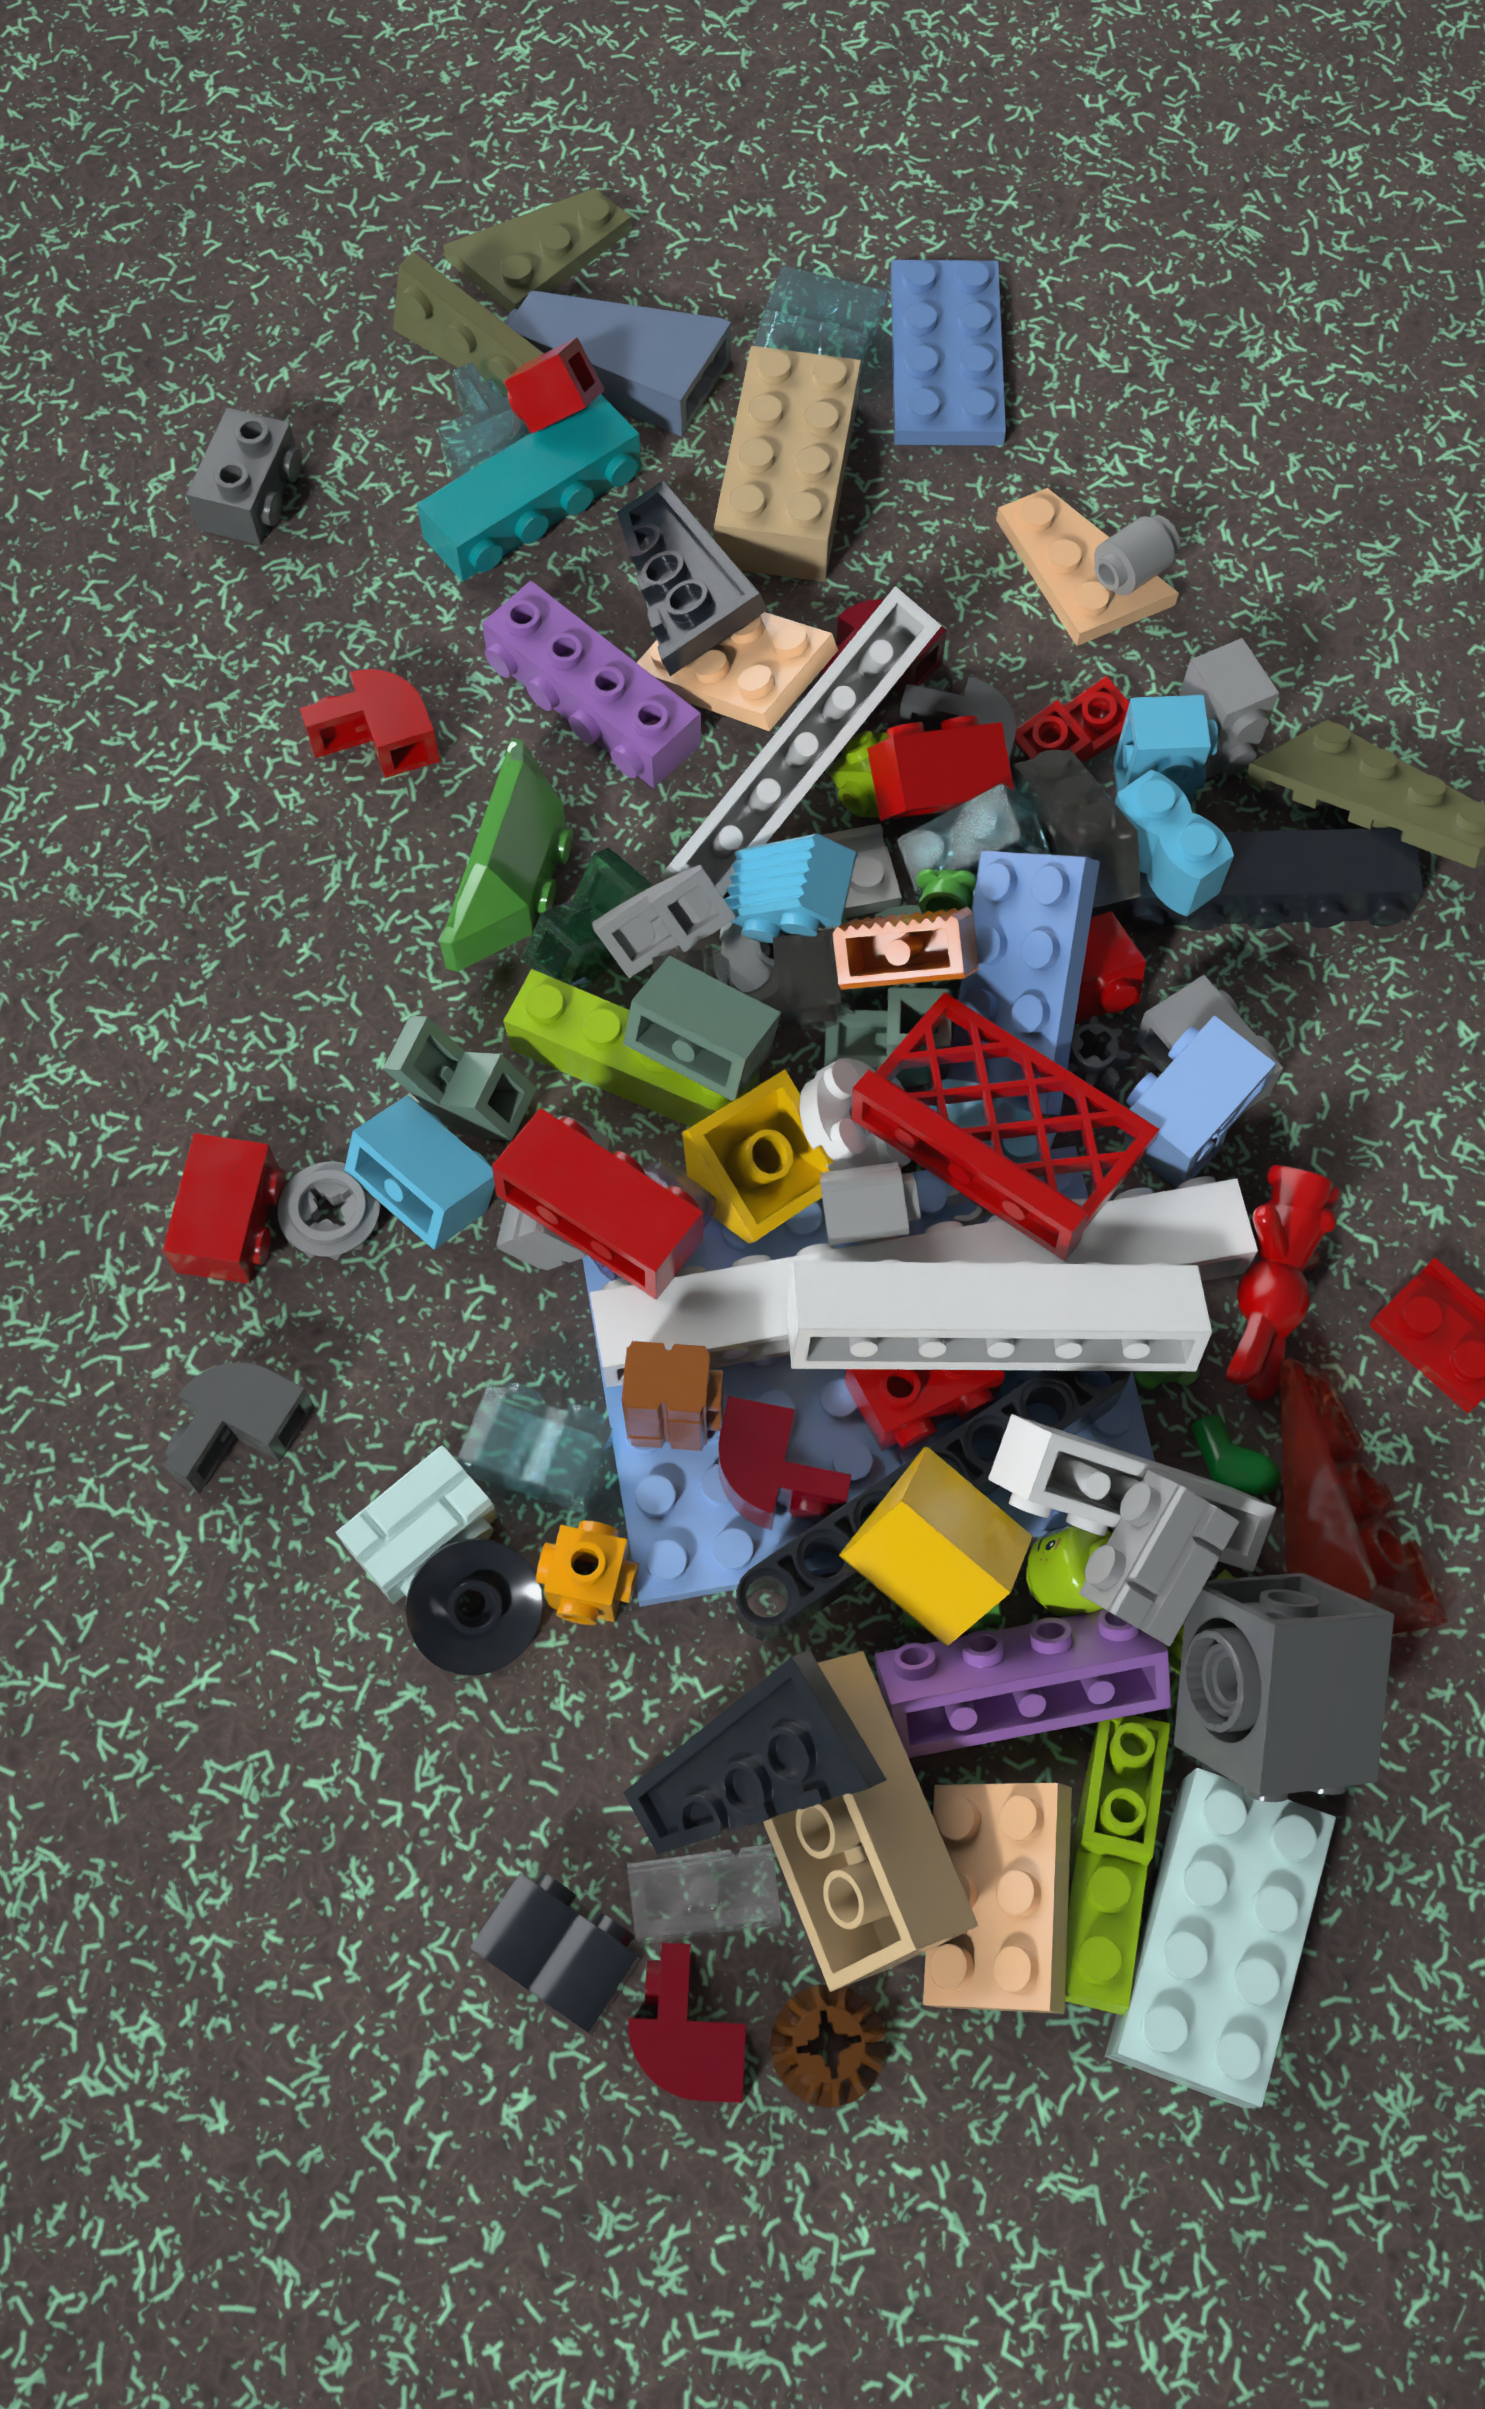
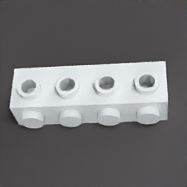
M1011 1414L988 1480L1012 1492L1009 1504L1018 1509L1044 1518H1049L1051 1509L1068 1513L1067 1523L1091 1533L1105 1536L1108 1526L1116 1528L1121 1519L1120 1506L1127 1491L1135 1484L1142 1482L1148 1470L1189 1489L1210 1504L1240 1521L1218 1561L1252 1572L1256 1566L1277 1508L1230 1486Z

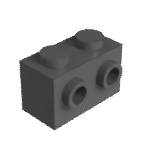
M226 408L186 493L197 530L257 545L261 544L268 527L275 526L280 519L282 496L288 482L294 483L301 470L302 454L300 449L296 448L289 422Z

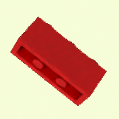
M540 1108L492 1164L495 1189L498 1197L656 1300L703 1242V1211L700 1210L698 1203L691 1195L679 1187L668 1186V1188H665L646 1175L643 1167L628 1154L621 1151H615L612 1154L592 1140V1137L583 1126L571 1118L562 1117L559 1120Z

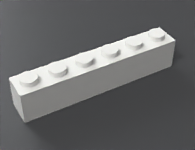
M895 586L676 855L661 877L666 880L683 871L701 865L723 897L728 891L727 887L732 885L729 876L735 873L732 864L738 861L735 852L740 849L767 843L939 630L941 625Z
M831 1259L793 1261L786 1301L791 1369L1196 1371L1212 1333L1198 1265H1169L1160 1262L1148 1265H1111L1100 1262L1038 1264L1032 1261L970 1263L963 1260L947 1263L903 1262L900 1260L837 1262Z

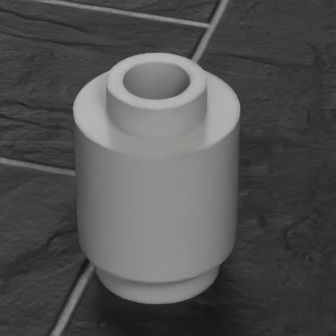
M1143 516L1136 519L1096 547L1094 571L1098 581L1106 589L1112 590L1117 594L1128 595L1172 565L1174 556L1180 550L1179 535L1172 523L1163 516Z

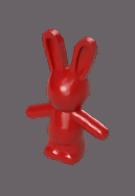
M1273 1165L1267 1175V1181L1272 1187L1271 1200L1265 1205L1257 1207L1253 1213V1223L1257 1232L1261 1260L1250 1265L1239 1279L1237 1287L1238 1305L1241 1314L1248 1321V1324L1226 1374V1381L1240 1386L1247 1385V1397L1260 1402L1272 1398L1280 1385L1287 1337L1305 1320L1310 1307V1287L1303 1272L1314 1269L1320 1261V1254L1316 1248L1324 1235L1335 1229L1337 1216L1333 1210L1341 1195L1340 1189L1334 1186L1330 1179L1322 1175L1280 1165Z

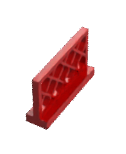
M945 992L877 1071L873 1073L868 1069L855 1084L852 1092L851 1120L1063 1261H1066L1079 1245L1084 1230L1155 1142L1160 1130ZM947 1017L968 1031L971 1045L935 1049L933 1032ZM980 1039L986 1042V1044H981ZM925 1043L926 1051H918V1049ZM1011 1058L1021 1065L1024 1080L989 1084L984 1059ZM974 1061L979 1085L943 1089L939 1065ZM929 1066L933 1090L908 1093L891 1081L901 1069ZM1056 1091L1064 1092L1075 1099L1078 1115L1043 1119L1038 1094ZM1027 1095L1032 1120L1003 1124L996 1123L992 1099ZM982 1100L986 1126L961 1128L949 1120L946 1104ZM929 1106H936L937 1112ZM1088 1108L1095 1113H1089ZM1117 1126L1134 1137L1135 1140L1126 1151L1098 1154L1092 1128ZM1081 1130L1087 1156L1051 1160L1046 1134ZM1035 1135L1041 1161L1014 1163L1003 1155L1000 1139ZM982 1141H990V1146ZM1112 1168L1103 1179L1101 1169ZM1090 1171L1094 1191L1081 1207L1058 1191L1055 1175ZM1044 1176L1045 1182L1037 1177Z

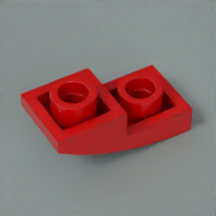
M1106 675L1065 706L1057 699L1016 729L1014 743L1040 775L1047 780L1077 767L1118 743L1129 702Z

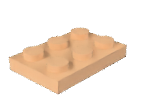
M764 612L749 622L743 629L733 633L672 676L669 675L661 661L657 640L638 660L637 664L687 703L770 731L836 654L838 649L832 633Z
M1060 1783L935 1785L933 1817L936 1820L940 1835L959 1880L965 1889L967 1899L979 1926L926 1951L923 2005L938 2008L1065 2014L1071 1787Z

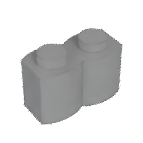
M898 1162L820 1173L829 1245L910 1234L908 1221L921 1219L916 1180L913 1173L901 1174Z

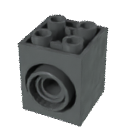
M1304 1573L1207 1580L1184 1621L1174 1746L1199 1760L1204 1770L1224 1775L1242 1786L1244 1793L1248 1797L1264 1802H1282L1287 1800L1288 1793L1304 1791L1337 1795L1346 1792L1347 1786L1378 1782L1394 1614Z

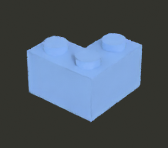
M1215 1015L1201 1031L1194 1026L1188 1028L1168 1054L1173 1059V1062L1158 1078L1151 1072L1147 1074L1126 1100V1103L1131 1106L1129 1110L1160 1129L1157 1139L1141 1160L1176 1189L1183 1182L1194 1179L1220 1151L1227 1130L1269 1084L1276 1065L1275 1062ZM1125 1132L1123 1145L1128 1149L1135 1138Z

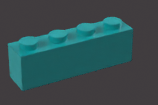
M600 394L586 408L537 432L528 434L417 503L423 539L462 582L478 572H487L494 568L503 556L524 543L530 544L537 541L543 536L547 528L566 516L577 515L583 512L593 499L612 487H621L627 484L636 472L641 470L639 433Z

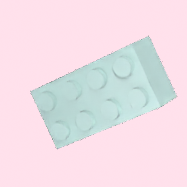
M1196 1768L1182 1779L1138 1936L1129 2008L1124 2015L1116 2014L1105 2057L1242 2108H1259L1263 2105L1336 1817L1290 1800L1264 1802L1250 1798L1244 1793V1788L1232 1780Z

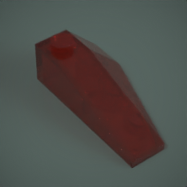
M1292 1357L1280 1363L1285 1563L1287 1574L1304 1573L1393 1613L1392 1634L1438 1627L1448 1622L1449 1619L1428 1562L1416 1539L1402 1544L1384 1510L1396 1504L1387 1484L1379 1485L1374 1475L1365 1466L1360 1464L1356 1455L1364 1450V1441L1328 1373Z

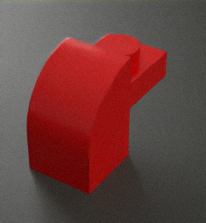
M375 669L349 672L354 692L341 696H328L320 699L315 704L299 708L315 758L371 741L384 778L440 762L434 729L420 694L407 680L394 673Z

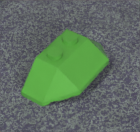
M510 739L505 759L452 910L439 941L445 966L448 970L458 972L532 935L539 914L548 915L552 909L556 893V880L551 878L556 864H565L570 855L573 829L566 828L563 802L523 740Z

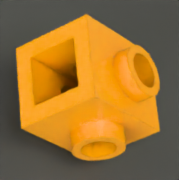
M586 1520L580 1521L578 1528L560 1525L556 1544H544L538 1563L536 1583L545 1585L544 1594L549 1608L556 1609L558 1617L584 1625H596L597 1619L615 1622L620 1601L631 1602L639 1563L630 1561L628 1540L618 1537L619 1531L616 1528L604 1523ZM576 1559L598 1564L597 1569L589 1575H579L573 1570Z

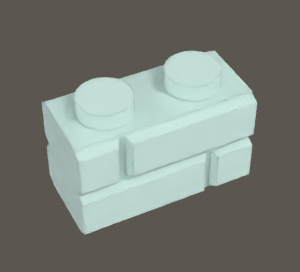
M441 1445L337 1530L336 1534L382 1592L395 1604L404 1595L407 1597V1592L415 1573L427 1558L440 1548L456 1541L472 1538L489 1539L494 1531L490 1523L498 1518L493 1503L468 1476L448 1450Z

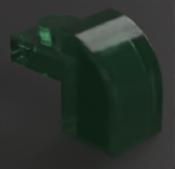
M610 847L593 853L573 900L541 913L521 960L533 970L578 989H583L593 984L617 961L594 931L592 922L630 898L652 887L653 884Z

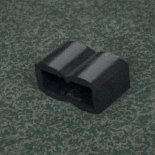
M541 1872L535 1883L519 1873L470 1946V1949L592 2035L641 1960L638 1955L628 1949L636 1936L602 1912H600L594 1923L579 1915L570 1908L577 1895L545 1872Z

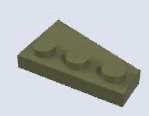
M596 188L444 244L445 260L506 310L511 312L514 309H519L531 290L551 293L632 231V219L619 206Z

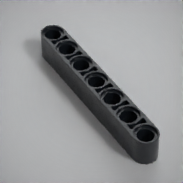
M1042 1370L929 1448L981 1493L987 1496L1000 1486L988 1480L994 1462L983 1461L975 1455L972 1449L974 1442L981 1439H990L1001 1445L1011 1414L1034 1421L1026 1410L1027 1406L1034 1403L1047 1404L1056 1411L1059 1422L1046 1426L1076 1435L1108 1413L1118 1403L1127 1385L1131 1371H1104L1108 1374L1112 1385L1106 1388H1096L1084 1381L1080 1371ZM917 1456L759 1562L740 1578L736 1588V1617L741 1628L749 1636L761 1641H772L785 1636L866 1580L864 1576L843 1560L839 1554L861 1528V1521L873 1513ZM828 1551L839 1558L843 1568L837 1575L830 1578H820L813 1575L806 1568L804 1562L812 1553ZM761 1589H772L784 1597L786 1606L778 1615L761 1617L749 1608L748 1600L755 1592Z

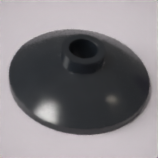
M481 1538L456 1541L433 1553L415 1573L407 1592L405 1605L408 1630L419 1651L439 1668L460 1675L491 1673L516 1660L532 1642L541 1621L543 1608L540 1584L536 1583V1574L531 1566L511 1547L494 1540ZM475 1590L482 1593V1603L475 1611L465 1612L459 1609V1600L465 1592Z

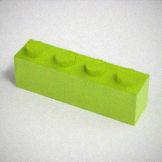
M531 969L503 1020L512 1051L687 1126L695 1125L732 1102L728 1098L624 1045L630 1010ZM759 1070L740 1096L759 1085Z

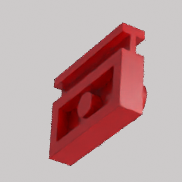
M1434 1257L1374 1317L1369 1326L1461 1409L1469 1414L1485 1397V1300Z

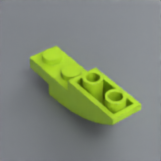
M1136 1715L1097 1722L1069 1865L1066 2002L1119 2015H1124L1129 2008L1147 1866L1154 1854L1170 1723Z

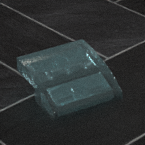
M783 265L767 302L753 346L861 360V372L868 346H872L887 293L880 289Z

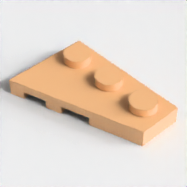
M1043 489L998 507L996 521L1076 646L1176 605L1179 592L1159 576H1155L1128 595H1120L1106 589L1096 577L1094 553L1096 547L1110 537L1050 489Z

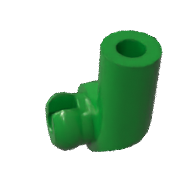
M1220 1415L1206 1416L1193 1423L1190 1428L1210 1476L1215 1482L1253 1496L1267 1495L1277 1489L1281 1474L1276 1463L1262 1453L1233 1444Z

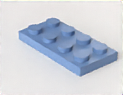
M892 260L891 319L894 445H1004L1006 428L998 261Z
M981 851L972 907L979 968L971 973V975H968V977L961 979L958 1001L1067 1070L1100 861L1076 856ZM955 1023L951 1048L971 1045L968 1031ZM980 1039L981 1044H986V1042ZM1011 1058L984 1059L989 1084L1024 1080L1021 1065ZM974 1061L950 1063L946 1079L963 1080L978 1084ZM1064 1092L1039 1093L1038 1097L1042 1114L1060 1116ZM1027 1095L1005 1097L1003 1100L1030 1112Z

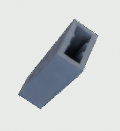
M531 290L519 309L512 310L505 321V324L544 354L578 337L605 389L601 394L616 410L681 437L731 361V322L717 317Z

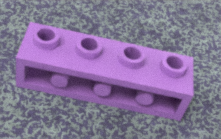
M531 580L482 622L486 645L485 656L491 667L501 676L509 678L512 675L526 686L531 698L542 709L546 711L554 709L565 717L573 732L583 742L590 745L596 742L610 753L614 764L626 776L630 778L639 776L652 788H655L701 745V713Z
M1105 1609L1063 1618H1044L1032 1624L995 1631H976L967 1636L958 1637L949 1646L944 1645L940 1641L926 1644L912 1643L904 1645L899 1649L875 1653L878 1685L909 1758L1171 1708L1168 1650L1165 1644Z

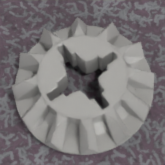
M322 1162L311 1165L298 1172L287 1183L281 1193L278 1203V1221L281 1230L289 1244L303 1251L310 1259L313 1256H325L337 1261L341 1254L353 1249L362 1250L364 1241L371 1232L378 1230L381 1203L344 1171L346 1163ZM316 1195H319L323 1201L327 1200L333 1206L340 1204L342 1201L345 1203L340 1208L344 1226L340 1228L338 1224L334 1225L328 1219L322 1220L319 1223L315 1222L321 1216L318 1209L319 1205L315 1198Z

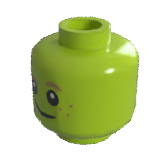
M1068 1525L1044 1534L1033 1544L1028 1557L1026 1579L1029 1590L1034 1598L1050 1613L1061 1618L1104 1609L1081 1596L1079 1592L1086 1581L1085 1568L1090 1556L1096 1549L1107 1544L1112 1533L1107 1529L1106 1535L1101 1536L1076 1526Z

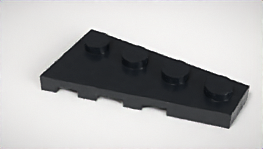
M661 481L617 511L629 555L638 574L636 576L637 582L647 604L649 622L659 644L657 647L658 652L670 676L733 633L743 629L749 622L768 610L757 589L664 481Z
M808 1650L789 1658L623 1793L656 1853L661 1854L721 1835L736 1828L767 1821L797 1809L802 1810L845 1794L857 1793L872 1788L887 1779L811 1651Z

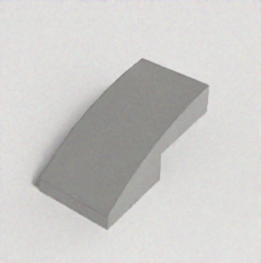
M699 865L646 889L592 922L594 931L628 978H631L677 946H680L683 952H686L734 920L736 916L705 870Z

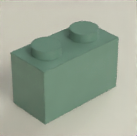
M669 955L631 1001L623 1044L734 1101L740 1096L770 1056L781 1012Z

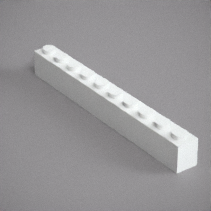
M1205 1176L1185 1181L1175 1190L1153 1193L1150 1188H1135L1120 1193L1114 1200L1107 1201L1084 1230L1079 1245L1066 1261H1063L994 1215L987 1223L963 1227L962 1223L958 1221L941 1222L927 1228L924 1234L901 1238L894 1236L861 1241L860 1245L835 1249L834 1245L815 1244L799 1250L796 1256L771 1260L766 1255L748 1256L735 1261L732 1267L706 1272L705 1268L699 1266L681 1268L657 1300L624 1278L606 1283L602 1290L590 1292L607 1388L623 1385L626 1348L630 1346L632 1341L664 1343L666 1350H671L674 1344L705 1346L707 1352L710 1353V1369L790 1355L786 1301L793 1261L831 1259L837 1262L900 1260L903 1262L947 1263L963 1260L970 1263L1032 1261L1038 1264L1100 1262L1111 1265H1148L1160 1262L1169 1265H1198L1201 1281L1243 1274L1251 1264L1258 1249L1238 1180L1231 1179L1216 1182L1215 1178ZM1072 1199V1201H1074L1075 1203H1077V1204L1080 1205L1081 1207H1082V1205H1083V1204L1086 1202V1200H1087V1199Z

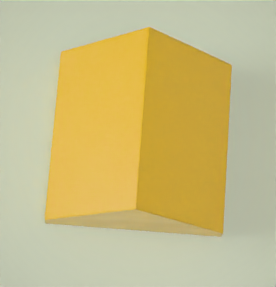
M785 1069L682 1132L689 1195L695 1199L700 1208L748 1244L757 1241L821 1199L820 1173L830 1171L826 1166L834 1162L827 1155L822 1145L813 1149L807 1140L800 1117L799 1105L801 1095Z
M924 1447L839 1556L940 1642L949 1646L1011 1593L1033 1536L930 1448Z

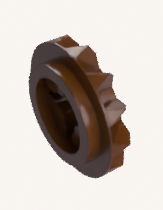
M817 1984L791 1997L780 2010L771 2033V2057L780 2080L796 2097L815 2106L838 2107L857 2100L867 2093L876 2082L884 2067L886 2033L873 2005L861 1995L848 1987H842L830 1992L827 1985ZM826 2011L827 2022L832 2024L835 2034H847L848 2038L859 2036L860 2039L859 2043L850 2044L849 2049L839 2052V2065L836 2066L837 2079L831 2078L830 2067L825 2066V2061L821 2055L810 2056L809 2052L797 2053V2047L807 2046L808 2041L818 2038V2025L821 2024L820 2012Z

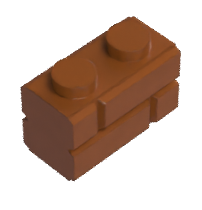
M632 1341L630 1346L626 1348L621 1401L627 1439L630 1440L632 1446L662 1448L665 1442H669L671 1449L702 1451L704 1446L707 1445L708 1430L721 1431L724 1391H722L723 1370L710 1369V1353L707 1352L705 1346L674 1344L671 1350H666L664 1343Z

